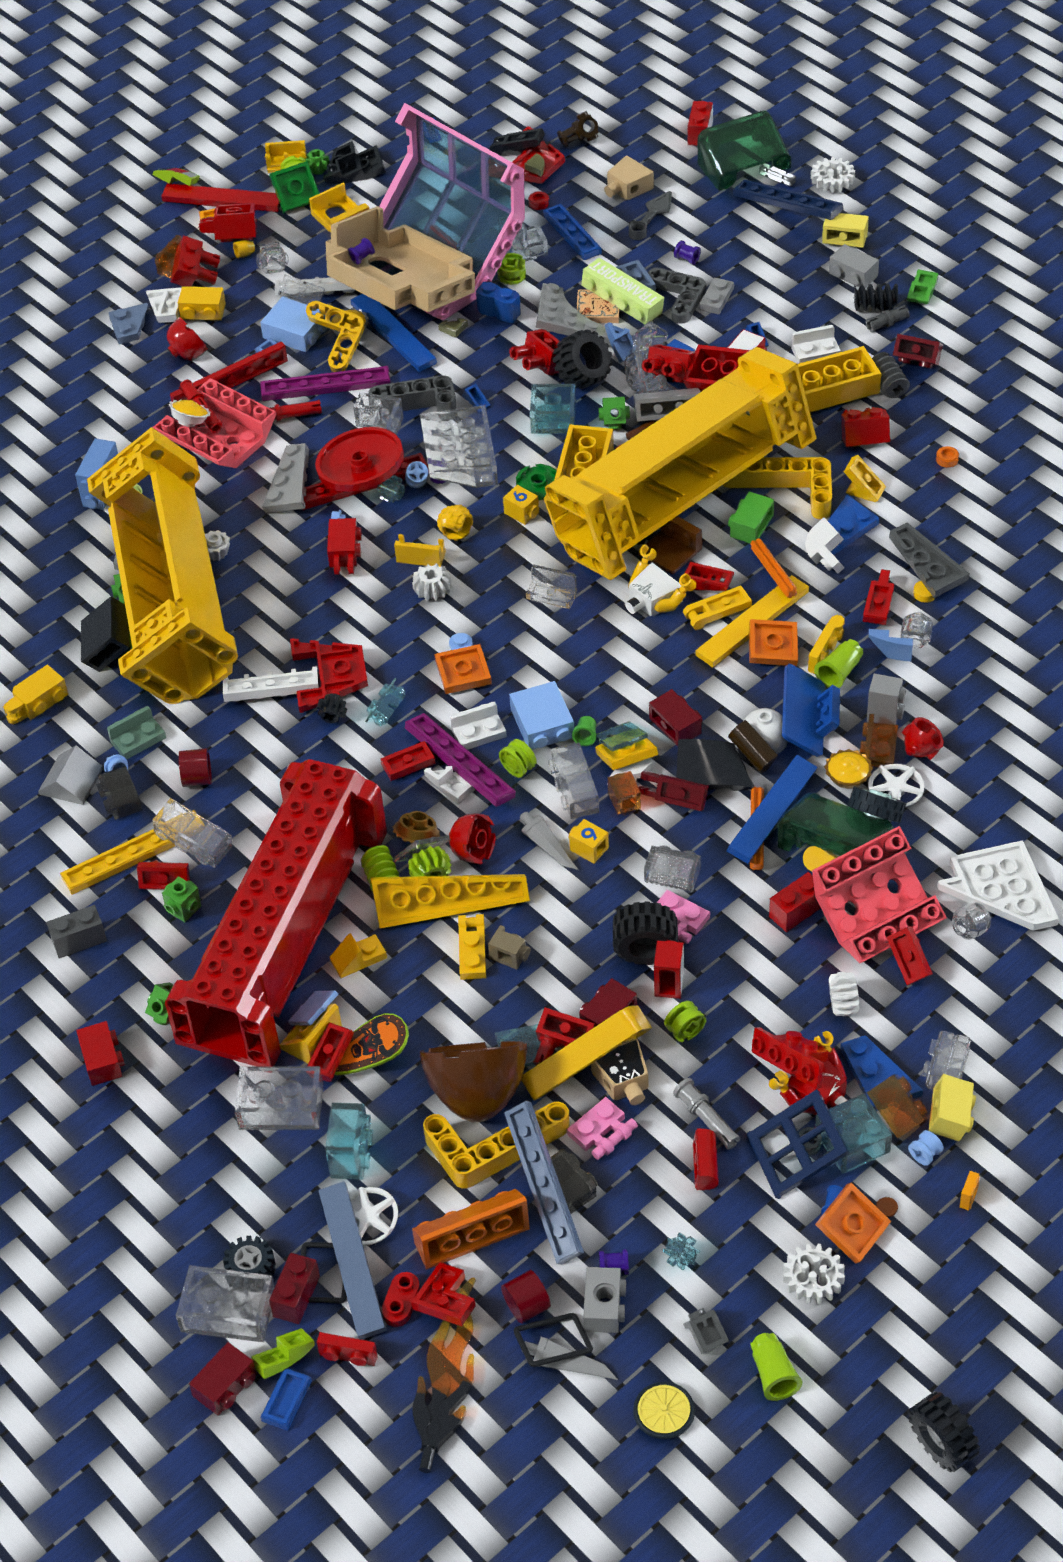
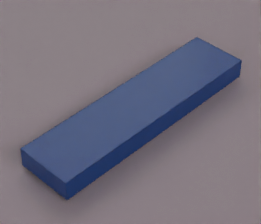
M562 204L543 210V216L584 261L602 254V248Z

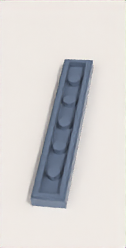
M525 1101L504 1112L555 1261L557 1264L562 1265L583 1254L584 1251L531 1102Z
M343 1181L320 1189L318 1191L357 1337L363 1340L387 1331L347 1185Z

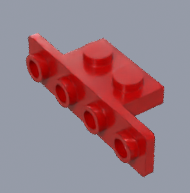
M760 1027L754 1028L752 1053L812 1088H821L824 1068L822 1062L828 1061V1050L819 1046L818 1042L804 1038L797 1031H787L783 1035H773Z

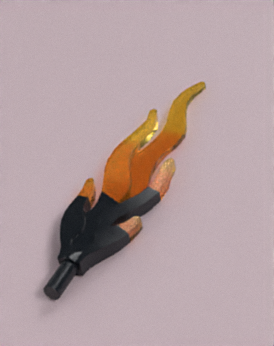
M470 1278L459 1293L469 1296L476 1279ZM471 1314L463 1326L457 1325L455 1335L446 1349L444 1343L450 1330V1322L443 1320L431 1341L427 1354V1367L432 1385V1400L428 1406L425 1405L426 1386L424 1378L422 1376L418 1378V1388L412 1411L415 1427L422 1441L423 1454L419 1470L423 1473L431 1472L435 1452L438 1453L441 1446L457 1431L466 1415V1406L464 1405L460 1406L455 1413L453 1412L467 1397L474 1380V1354L468 1356L466 1373L463 1378H461L460 1373L463 1353L474 1332Z

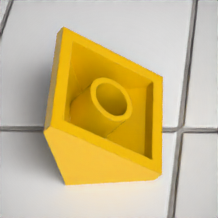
M335 1003L330 1004L312 1025H295L280 1043V1048L308 1064L328 1023L342 1026L339 1007Z

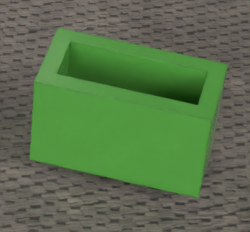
M749 491L745 499L740 500L736 513L731 514L729 518L730 537L747 543L760 538L774 516V499Z

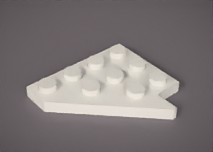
M1023 840L951 856L950 865L955 877L938 881V890L1034 931L1058 925L1059 918Z

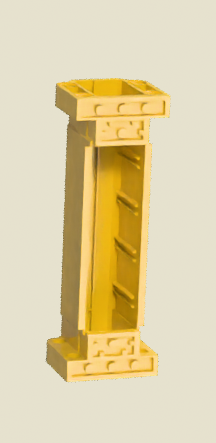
M754 347L738 358L739 366L736 370L718 380L580 472L571 479L566 475H562L545 486L546 495L544 501L555 534L564 545L567 554L574 561L612 580L627 570L622 553L773 451L772 446H780L787 442L803 449L815 441L817 438L798 364L759 347Z
M151 427L87 478L89 493L110 506L108 512L132 642V649L118 659L120 674L164 702L178 704L184 700L200 698L232 674L233 663L238 659V653L234 637L224 629L199 504L195 493V483L200 478L197 459ZM147 475L151 476L155 502L133 488Z

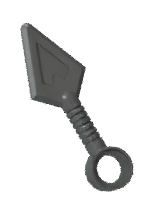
M671 191L645 203L649 212L641 221H633L628 226V234L631 239H644L647 236V225L658 214L670 211Z

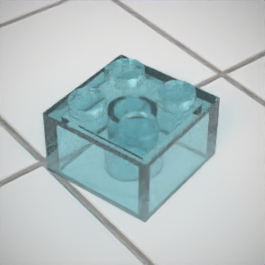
M532 384L530 403L531 434H567L569 424L575 425L576 384Z
M864 1093L829 1109L850 1152L835 1162L842 1174L890 1152L892 1134ZM818 1114L816 1115L815 1127L821 1124ZM826 1131L822 1132V1144L830 1152L834 1147Z
M332 1103L325 1147L331 1178L363 1180L365 1169L370 1167V1153H367L368 1146L373 1144V1129H370L371 1116L366 1115L365 1104Z

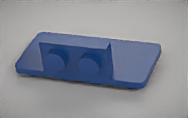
M792 664L786 665L784 669L782 737L816 757L823 754L824 737L831 731L836 730L840 724V688L831 685L825 690V684L821 680Z

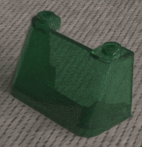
M759 111L706 128L698 135V165L718 191L731 187L736 182L737 172L770 161L772 166L778 169L786 170L791 168V156L774 119L767 111Z
M807 793L779 821L778 848L789 852L794 844H796V847L802 848L804 842L841 856L894 829V827L886 819L883 820L866 815L862 811L821 797L816 793Z

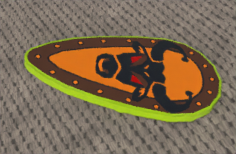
M384 1013L375 1016L353 1031L354 1035L334 1075H347L384 1064L398 1056L407 1045L409 1037L408 1026L404 1020L395 1014Z

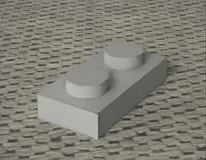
M714 278L700 302V310L720 315L734 289V282Z

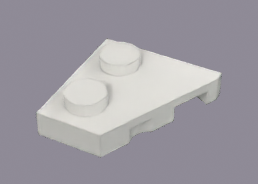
M181 288L147 290L146 293L158 323L174 322L179 318L178 299Z

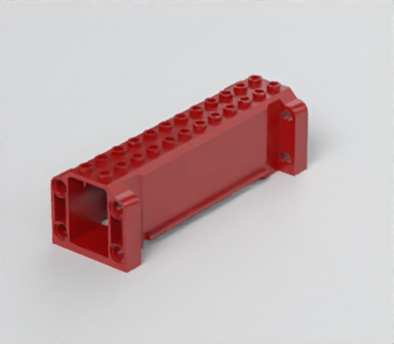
M311 759L302 763L292 762L288 765L280 780L283 802L201 959V964L193 979L189 981L177 980L165 1000L166 1010L177 1045L272 1071L281 1053L274 1016H280L354 865L353 857L359 845L372 848L382 845L385 839L387 827L380 787L375 782L365 779L356 770Z

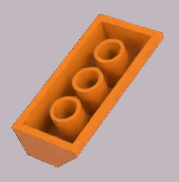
M517 1189L503 1191L495 1197L485 1201L474 1202L467 1208L448 1212L441 1218L422 1222L417 1227L412 1228L414 1243L426 1270L437 1266L439 1262L445 1263L529 1230L527 1200Z

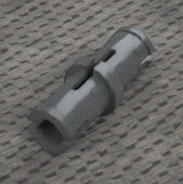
M905 305L890 311L885 310L882 314L867 319L866 327L870 332L886 326L891 327L893 323L909 318V310Z

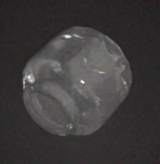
M280 246L263 247L260 250V253L256 256V261L259 269L265 274L283 272L289 262L288 254Z
M921 612L909 614L902 620L900 638H913V649L922 648L931 640L933 622Z
M971 902L955 911L952 918L953 929L962 938L972 940L989 930L991 926L990 914L983 905Z

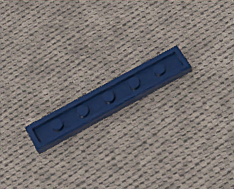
M746 179L732 190L733 196L829 220H832L844 210L843 203Z

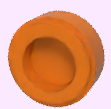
M950 446L938 449L936 462L940 466L950 468L957 465L959 461L957 449Z

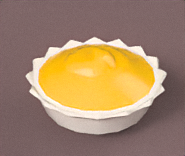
M173 400L169 404L173 418L177 419L179 424L187 427H194L196 424L204 423L211 413L204 405H199L193 400Z

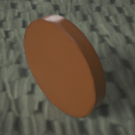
M883 1197L876 1203V1207L887 1217H892L897 1213L898 1204L890 1197Z

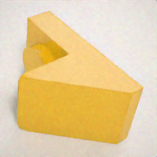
M859 455L853 456L844 470V473L852 481L846 494L877 502L886 485Z
M349 933L330 956V961L340 978L387 959V953L376 934L356 942L352 934Z

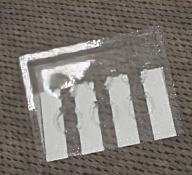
M485 405L420 414L430 478L474 488L498 485L497 466Z

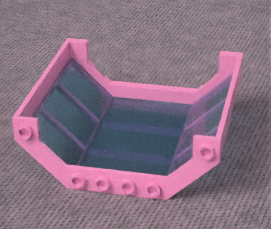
M404 103L395 122L406 128V135L409 136L410 144L407 145V154L379 207L383 208V228L392 230L405 224L473 258L475 292L431 312H427L444 321L476 300V290L483 282H492L497 270L501 267L507 251L511 248L517 232L520 231L525 219L524 169ZM385 261L369 263L390 275L403 271Z

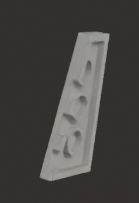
M306 443L286 446L262 506L265 513L305 508L304 496H306V489L304 485L307 481L305 471L308 468L309 448Z

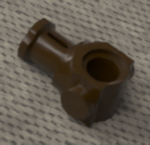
M587 111L576 116L575 122L571 123L572 127L557 132L564 148L577 139L579 141L587 139L589 142L599 137L597 134L599 133L598 123ZM585 121L591 123V129L588 132L583 128Z

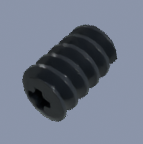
M854 284V307L856 311H859L860 305H863L864 311H867L869 305L872 306L873 311H876L877 305H880L881 310L884 311L886 305L889 306L890 310H893L894 305L898 304V284H894L892 290L889 284L885 285L884 290L881 284H877L875 290L872 284L868 285L867 290H865L863 284H860L857 290Z

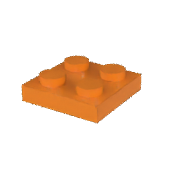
M750 619L749 663L792 664L797 666V622Z
M480 644L434 654L445 694L492 684L491 675Z
M849 1183L843 1188L815 1225L856 1264L861 1262L891 1223V1220L856 1186Z

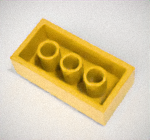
M864 346L798 364L810 412L880 393L881 372Z
M569 424L554 480L562 475L572 479L614 450L613 429Z

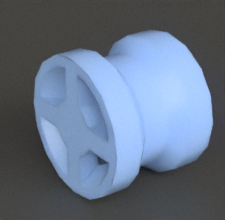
M420 461L410 463L406 469V483L412 488L424 486L428 477L427 466Z
M924 1130L919 1135V1140L913 1141L908 1146V1149L917 1162L928 1166L933 1161V1156L939 1155L944 1147L934 1133Z

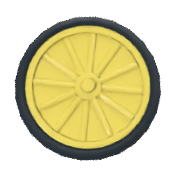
M656 1382L648 1385L638 1394L634 1402L633 1414L637 1425L647 1435L658 1439H672L683 1434L691 1426L695 1416V1405L692 1397L683 1387L671 1382Z

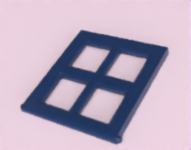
M817 1089L754 1130L747 1132V1138L777 1199H780L787 1192L850 1153L820 1091ZM814 1106L821 1124L800 1137L792 1119ZM782 1126L790 1144L769 1157L761 1139ZM826 1131L834 1149L812 1162L804 1144ZM794 1151L802 1169L780 1182L773 1164Z

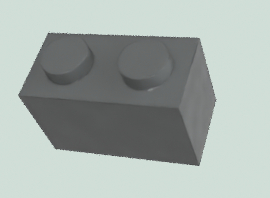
M95 905L46 922L58 958L107 942L103 924Z

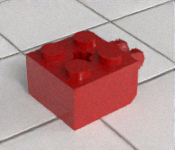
M255 203L218 205L214 210L213 217L200 219L198 228L202 233H214L215 240H220V242H230L232 239L237 238L250 241L253 237H256L257 233Z

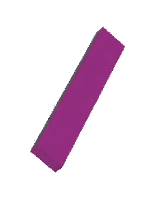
M388 366L260 381L262 401L369 389L373 386L389 384L390 376Z
M425 713L405 722L406 730L420 742L425 741L429 749L448 766H452L458 775L494 806L497 807L515 798L516 791Z

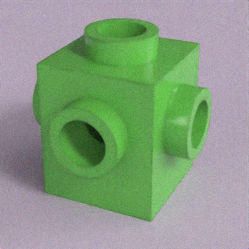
M625 397L602 398L603 407L599 408V421H604V425H608L611 429H621L622 424H626V419H630V407L625 406ZM613 409L617 410L618 416L612 417L610 411Z
M179 876L172 883H169L162 892L166 911L183 922H186L202 906L198 887L192 881H186Z
M170 982L155 984L153 992L147 1000L148 1005L145 1013L153 1017V1021L160 1025H168L170 1023L165 1006V1000L174 985Z

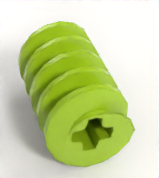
M379 845L372 847L362 855L361 866L364 869L372 891L371 878L399 877L396 864L393 862V857L387 846Z

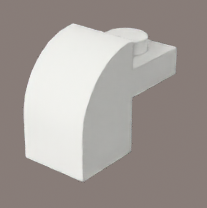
M823 517L809 531L806 538V551L816 564L821 562L828 571L833 568L838 574L845 568L831 553L844 539Z

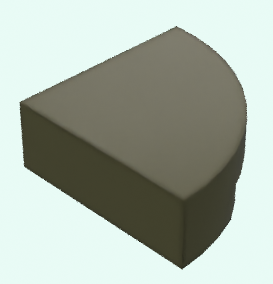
M536 153L524 164L525 170L539 176L543 175L545 162L541 155Z
M457 318V321L447 322L445 320L438 324L439 331L456 338L468 326V320Z

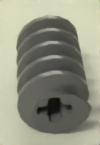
M886 352L878 353L872 357V360L881 372L880 389L883 391V394L888 398H898L905 394L910 387V382L905 374H903L898 363H896L895 358L889 356Z

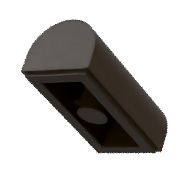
M746 720L738 724L728 735V738L760 773L768 770L778 756Z

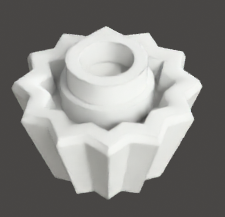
M219 530L215 532L210 531L205 534L210 559L220 561L228 553L230 537L226 536V532H220Z

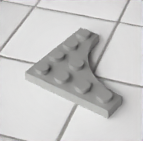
M543 283L536 328L567 336L587 329L591 330V332H597L598 337L602 336L605 339V344L608 343L612 347L605 326L590 320L573 308L566 300L563 288L554 283Z

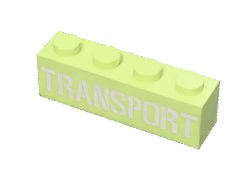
M598 258L583 269L581 284L583 287L616 305L620 310L641 323L648 325L662 314L664 297L603 259Z

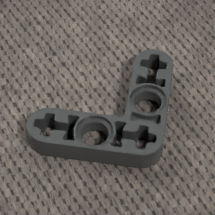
M662 268L649 270L648 274L655 282L657 289L679 294L671 309L672 320L678 324L688 322L705 294V280L700 277ZM674 281H680L681 283H680V284H673L672 282H674ZM685 299H693V301H690V302H686V301H684V300H685Z

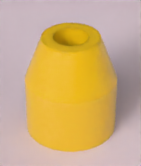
M246 240L234 242L233 250L236 258L247 257L255 252L254 243Z

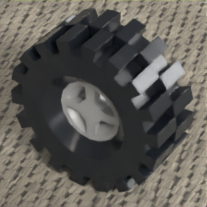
M934 1391L910 1408L908 1411L910 1417L908 1419L913 1425L911 1427L913 1432L918 1436L917 1440L924 1445V1450L932 1455L935 1463L939 1462L940 1467L947 1469L948 1472H955L979 1454L980 1446L977 1444L979 1441L977 1436L973 1434V1427L967 1423L968 1419L966 1416L959 1412L960 1408L956 1404L953 1405L951 1399L944 1397L943 1393Z

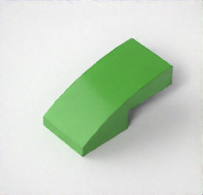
M918 269L915 280L912 281L907 300L928 304L938 281V273Z

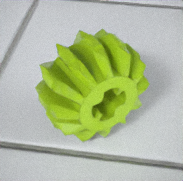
M429 846L427 849H421L419 853L413 854V858L408 861L409 874L411 877L446 876L451 872V860L440 846L434 848Z

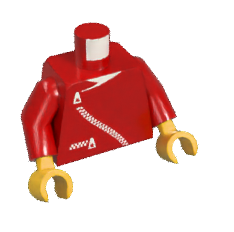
M824 1031L825 1044L819 1036L814 1038V1041L818 1042L819 1046L829 1051L828 1061L822 1062L824 1064L821 1088L817 1090L820 1091L829 1110L833 1108L840 1115H844L851 1106V1102L844 1097L846 1094L847 1077L835 1048L830 1046L833 1043V1035L829 1031ZM784 1071L775 1073L779 1082L775 1078L769 1080L770 1088L773 1090L780 1089V1095L789 1106L816 1090L792 1075L788 1078ZM814 1106L803 1112L818 1116Z

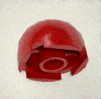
M179 317L167 331V341L170 344L168 350L174 357L179 355L185 360L196 359L204 354L208 348H206V345L194 330L186 327L187 323Z
M476 813L467 814L454 822L448 838L452 852L457 858L473 864H482L484 858L488 860L491 857L496 835L491 833L490 825L494 826L489 816Z

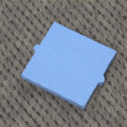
M315 991L299 1007L288 1023L290 1025H312L338 996V993L336 991Z

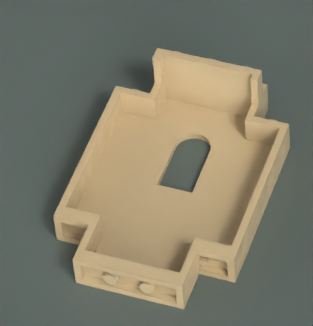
M379 206L331 225V239L326 241L327 275L393 310L413 304L426 312H431L475 292V273L473 272L472 257L405 224L392 230L383 228V208ZM363 238H366L373 244L375 253L373 255L369 254L362 259L359 265H356L350 259L348 249L350 247L354 248L361 243ZM385 261L403 271L390 275L369 263Z

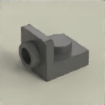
M701 1308L689 1314L690 1321L683 1324L685 1329H690L701 1354L729 1341L714 1309L705 1312L704 1308Z

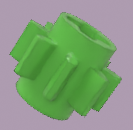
M314 149L309 154H306L307 159L305 160L308 161L313 174L320 175L325 170H328L329 156H325L324 151Z

